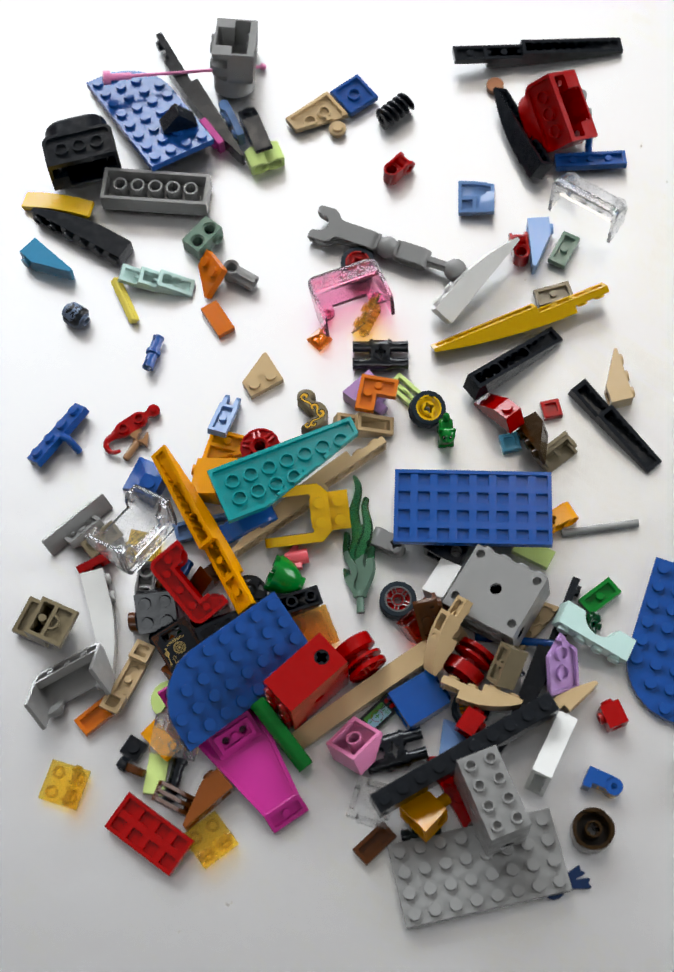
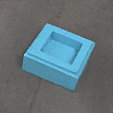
M516 432L498 436L503 455L522 451V446Z

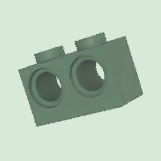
M205 216L182 239L184 249L200 260L206 250L211 251L216 244L222 241L224 237L223 230L220 225Z

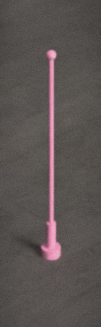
M264 63L256 65V69L265 70L266 65ZM213 69L131 74V72L111 74L110 70L102 71V79L104 85H111V81L131 80L133 77L213 72Z

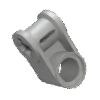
M375 527L367 543L371 549L393 558L402 557L406 551L405 545L393 544V533L381 527Z
M143 561L138 565L134 593L135 591L157 589L155 587L157 578L151 572L149 575H143V571L150 568V561Z

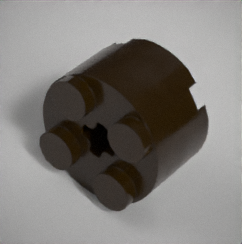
M595 807L586 808L579 812L570 826V838L574 847L587 854H597L605 850L615 834V825L611 817L602 809ZM590 827H593V831H596L594 835L588 831Z

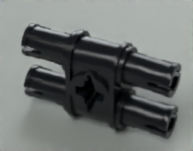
M390 338L388 340L369 339V341H353V353L369 352L371 354L369 358H353V370L369 369L371 372H390L392 369L408 370V358H392L390 356L392 352L408 353V341H392Z
M420 726L407 731L399 729L398 732L382 736L378 751L382 750L385 756L383 759L376 760L368 768L369 775L385 770L392 772V770L405 766L410 767L411 763L429 759L426 746L411 751L405 749L406 743L424 739ZM393 744L397 747V749H400L397 751V758L391 752L393 751Z

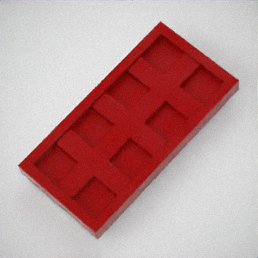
M130 792L104 826L168 876L173 874L195 843L192 838Z

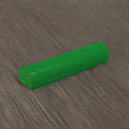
M261 697L250 706L299 773L312 763L311 758L264 697Z

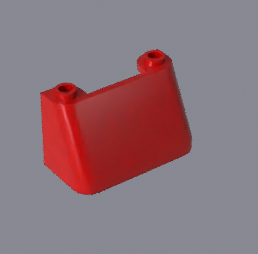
M176 540L153 559L150 569L194 623L201 624L225 609L229 605V601L223 594L213 593L210 595L207 593L205 596H202L180 570L187 563L188 554L182 544Z

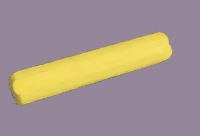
M114 277L111 280V284L130 324H136L139 321V316L123 283L118 282L119 277Z

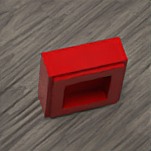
M558 398L540 402L539 405L544 421L563 417Z

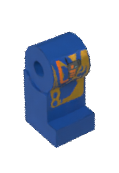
M590 766L580 788L589 791L593 787L602 791L608 798H615L622 792L623 783L620 779Z

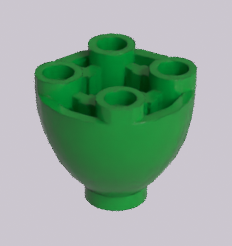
M277 555L263 589L270 593L275 592L276 594L292 593L302 590L306 578L302 577L299 569L291 560L283 555Z

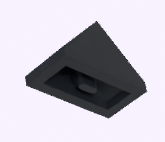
M175 103L159 120L163 134L198 127L194 113Z

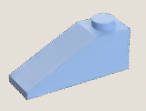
M549 217L527 218L526 231L529 239L531 274L536 273L549 243L550 235H553V224H550Z

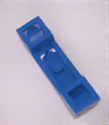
M271 505L264 511L229 524L227 521L219 528L228 544H231L256 528H264L271 524L278 517Z

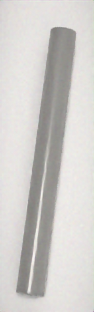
M639 520L561 529L562 537L634 528L639 527Z

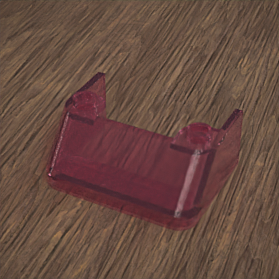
M364 259L313 276L308 280V288L314 309L326 337H329L327 321L332 320L335 316L333 307L367 296L372 304L386 302L391 315L395 314L393 294L377 261L374 259Z

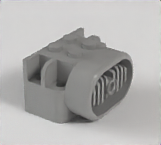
M217 18L215 33L211 34L210 68L213 69L214 89L224 97L241 98L249 95L254 90L258 52V20Z

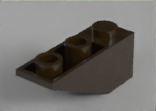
M534 412L523 418L525 423L516 430L519 439L523 440L526 448L531 451L534 459H539L542 465L546 464L548 432L543 420Z

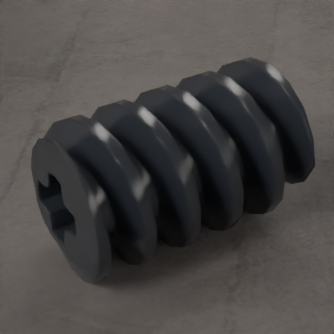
M400 92L392 100H389L376 110V117L384 129H389V125L393 126L394 121L398 122L400 120L399 117L403 118L405 116L404 113L409 114L410 109L414 110L415 106L408 95Z

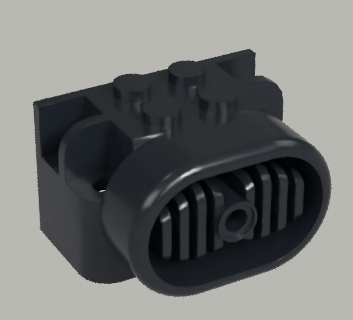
M82 114L55 121L47 127L45 138L42 141V149L46 167L55 191L103 180L105 167L122 168L112 129L103 117L96 114Z

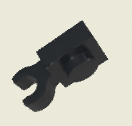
M130 735L120 750V753L124 756L117 762V769L125 772L128 763L132 761L138 763L148 749V744Z

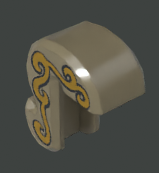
M309 389L299 391L297 394L298 407L311 418L301 427L302 435L328 425V410L324 404L316 401L315 393Z

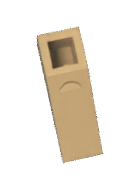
M614 348L611 357L604 396L609 406L612 404L615 408H621L632 404L633 398H635V391L629 385V374L627 370H624L623 356L618 353L617 348Z

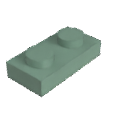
M563 231L548 258V263L564 269L580 242V238Z

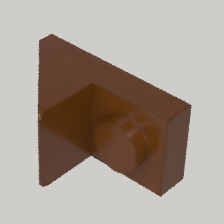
M209 564L204 569L200 566L190 579V582L202 596L206 595L221 582L212 564Z

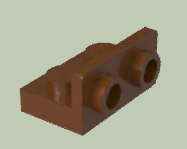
M435 592L431 593L432 597L412 602L422 641L428 639L431 627L439 611L443 608L441 598H436Z

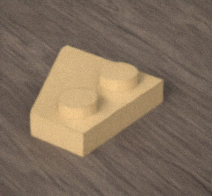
M264 352L242 381V385L250 398L254 399L282 384L284 379L268 354Z

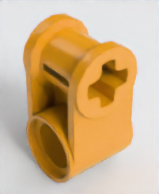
M564 502L552 509L553 534L573 525L579 519L569 502Z

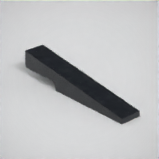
M583 379L570 390L568 395L647 474L662 462L612 404L609 406L586 379Z

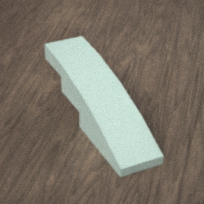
M124 263L121 266L118 282L136 288L183 297H192L196 281L163 269L160 272L144 266L139 269Z

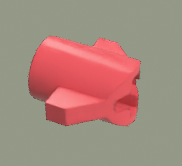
M294 545L284 554L299 570H303L302 564L309 563L307 548L298 549V545Z

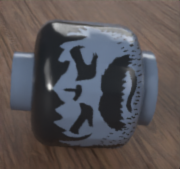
M77 302L66 304L62 310L63 321L75 329L85 327L89 323V310Z

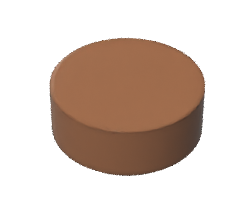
M497 77L490 78L486 84L487 92L494 95V87L503 88V81Z

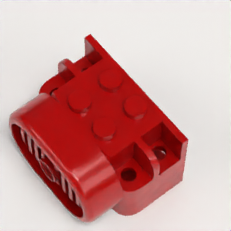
M575 69L548 73L526 87L525 96L520 99L518 105L519 116L524 131L528 134V138L533 135L531 140L536 138L547 153L567 149L583 143L586 139L598 137Z

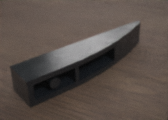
M31 209L33 219L37 224L47 226L52 232L62 234L67 240L77 242L80 247L92 250L95 255L105 257L112 264L122 266L134 251L130 240L90 220L54 210Z
M317 585L278 597L291 617L323 604ZM235 610L223 615L210 618L209 620L204 622V624H207L213 620H216L230 613H232L234 619L239 615Z

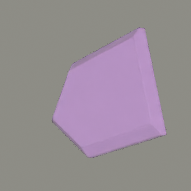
M562 633L558 634L546 655L547 692L549 691L551 696L562 694L579 686L578 650L566 640Z

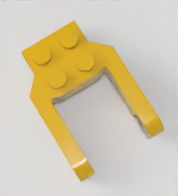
M317 483L293 487L282 497L310 495L309 506L314 532L264 538L265 547L275 548L324 542L332 530L351 528L347 489L326 491Z

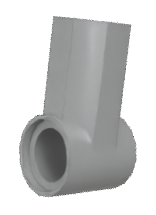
M230 259L224 263V267L228 270L224 277L226 281L235 282L249 291L255 288L259 276L239 266L236 260Z

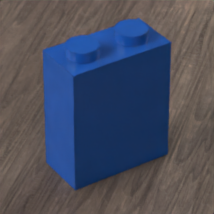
M426 670L387 694V699L389 701L392 700L396 707L394 710L407 730L414 729L449 708L451 703L449 693L439 685V678Z

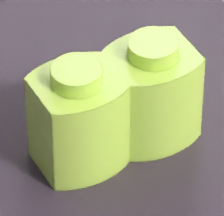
M270 141L273 148L258 154L255 153L252 146L244 151L245 160L252 175H258L285 165V157L278 141Z

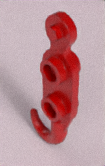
M152 404L148 406L145 412H136L119 422L111 434L104 439V450L111 455L119 454L121 450L110 449V443L117 439L127 438L132 432L145 427L149 418H155L160 414L159 406Z

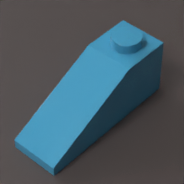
M36 238L19 251L22 257L21 261L26 267H31L37 272L69 280L75 279L72 268Z

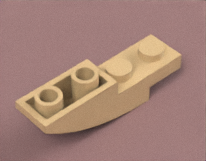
M457 595L448 611L441 608L427 639L424 669L435 677L442 670L449 655L454 651L457 641L452 639V637L459 630L460 624L465 616L469 614L470 608L473 605L472 602L460 595Z
M443 675L440 682L441 688L457 694L456 703L466 707L471 706L473 708L475 706L485 711H511L519 709L523 702L522 699H519V695L513 692L505 693L494 684H485L481 691L478 690V686L472 683H462L458 677L453 675Z

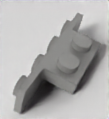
M102 493L45 537L42 543L52 555L58 553L68 544L74 549L80 547V543L105 525L100 518L113 508Z

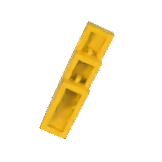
M26 192L21 207L25 211H30L32 208H40L68 213L81 218H90L95 203L91 200L62 194Z

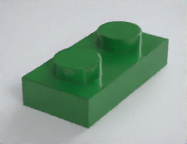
M608 577L581 597L578 603L586 610L587 614H591L592 611L598 612L619 596L622 591Z

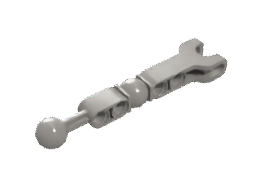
M324 205L319 207L318 215L321 219L328 222L327 227L322 230L311 229L307 235L311 242L323 247L331 246L334 243H341L353 248H365L375 255L378 253L386 259L393 257V261L424 271L428 266L444 272L445 276L451 281H455L467 269L465 263L460 259L453 258L447 262L432 257V252L424 247L401 240L397 242L392 236L382 237V234L346 222L341 218L337 209Z

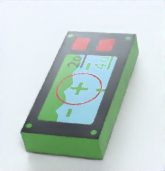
M388 693L373 705L360 720L378 730L396 714L394 703L392 700L389 701L387 699Z

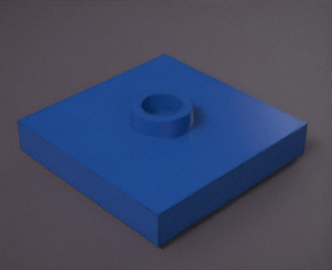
M358 74L330 91V95L350 117H353L378 100V95Z

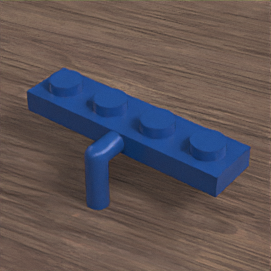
M593 138L586 139L585 152L554 154L555 170L557 172L626 168L625 150L592 152Z
M77 403L71 406L68 412L57 421L53 429L44 436L38 446L31 451L27 459L31 463L42 467L63 442H66L76 454H80L82 448L69 435L90 411L85 406Z

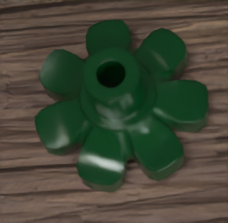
M596 611L586 615V622L589 628L596 634L597 630L600 631L602 628V624H599L601 616Z

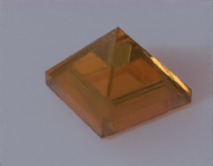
M320 327L307 338V341L319 352L333 340Z

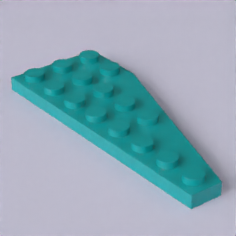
M351 416L208 470V477L228 523H233L266 510L358 436V430Z

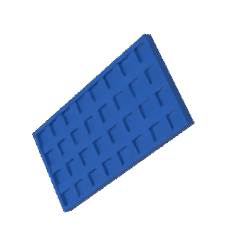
M395 469L393 544L477 546L479 544L481 546L552 548L551 472Z

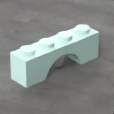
M571 601L560 604L551 624L557 627L556 630L558 632L574 637L573 640L575 642L591 647L590 650L592 652L608 657L607 660L613 664L627 662L636 642L635 639L621 631L613 632L607 637L596 635L586 622V610Z

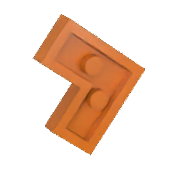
M362 374L355 411L373 414L377 397L396 400L399 380Z

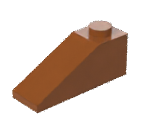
M218 768L214 771H208L203 776L204 780L201 782L183 822V827L187 832L235 791L234 787Z

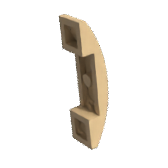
M137 639L128 654L129 659L112 687L111 694H105L99 705L100 708L115 715L121 712L142 679L155 651V646Z

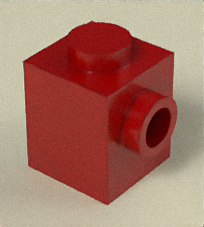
M607 699L600 703L601 706L597 710L596 716L600 725H604L607 733L627 725L629 720L619 699L614 701Z
M468 706L455 725L454 730L466 738L478 733L486 727L484 712L478 707L474 706L472 708Z

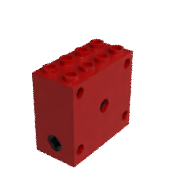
M319 632L263 681L266 701L276 713L280 714L285 726L288 729L292 727L295 731L349 684L348 662Z

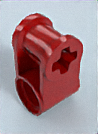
M399 152L384 165V183L395 185L414 169L415 162L408 160L403 152Z
M527 231L523 232V234L513 235L509 233L508 241L517 237L520 239L511 250L512 262L517 267H525L528 264L530 254Z

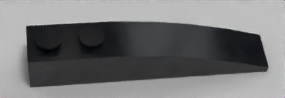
M494 87L493 93L500 121L518 162L522 165L525 174L529 178L542 180L554 163L542 144L536 138L531 140L533 135L528 138V134L525 133L519 116L518 106L509 91L504 88Z
M551 326L468 374L463 388L476 400L535 363L560 344L563 339Z

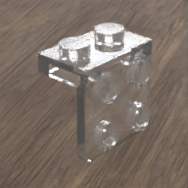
M158 713L155 717L149 752L195 762L199 748L196 747L191 752H188L175 733L168 714Z

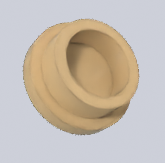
M334 121L329 125V133L335 138H341L346 132V125L341 121Z

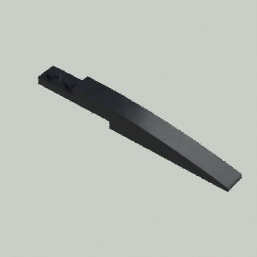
M163 33L155 34L157 40L155 46L158 52L161 51L163 53L162 57L166 72L183 71V66ZM188 74L168 75L199 120L205 117L223 138L226 150L242 166L246 165L243 151L198 78L191 81Z
M620 37L529 39L521 40L520 44L452 46L451 51L454 64H485L486 68L597 58L623 53V47Z
M573 576L563 603L566 601L572 602L573 597L578 598L582 588L578 585L580 582L579 578ZM553 627L549 640L557 638L560 633L556 630L557 627ZM537 645L518 694L520 696L519 699L523 700L521 707L538 697L547 680L546 655L551 648L550 646ZM508 744L498 749L500 755L504 752Z

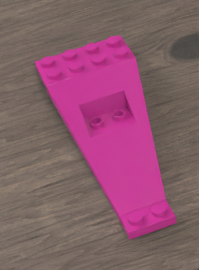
M166 686L157 693L167 707ZM251 708L198 746L262 814L274 834L309 810L294 785L273 737ZM245 726V731L240 732V727ZM228 737V742L222 743L223 738Z

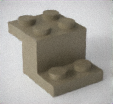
M30 596L12 628V632L48 648L49 645L61 649L79 616V612L44 596L41 600Z

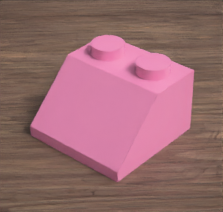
M353 716L326 745L334 760L361 776L375 762L383 734L380 730Z

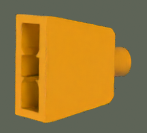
M426 791L400 806V817L426 843L446 823L448 819L446 807L451 804V799L446 793L436 798L430 791Z

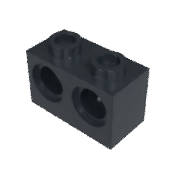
M425 545L423 554L437 562L443 558L462 566L469 554L470 547L448 545L436 547L435 545ZM458 551L461 555L455 557L451 552Z

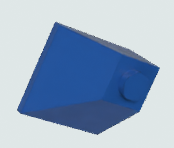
M139 457L122 489L157 504L166 485L154 462Z

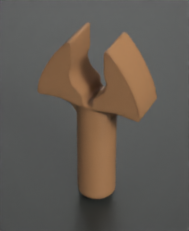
M142 428L135 430L129 435L133 443L123 456L125 461H129L140 446L148 448V432L144 438L138 440L143 432Z

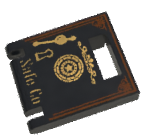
M185 617L150 637L171 673H173L179 660L189 650L199 644L195 632ZM177 627L181 629V633L166 642L162 638Z

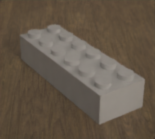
M105 167L100 200L103 209L208 216L212 193L211 175Z

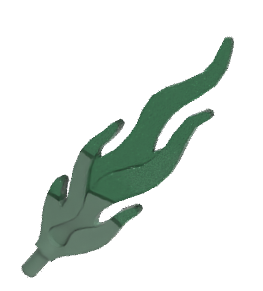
M353 475L355 493L349 507L352 540L350 533L347 531L344 532L343 556L350 571L344 568L343 575L346 584L353 593V598L356 599L357 614H364V598H367V593L376 570V548L370 546L373 524L368 508L369 498L364 497L361 504L363 524H361L359 508L362 497V485L358 477Z

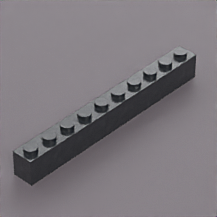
M548 691L370 795V802L379 817L382 818L454 776L456 760L493 745L500 749L555 717L560 708Z

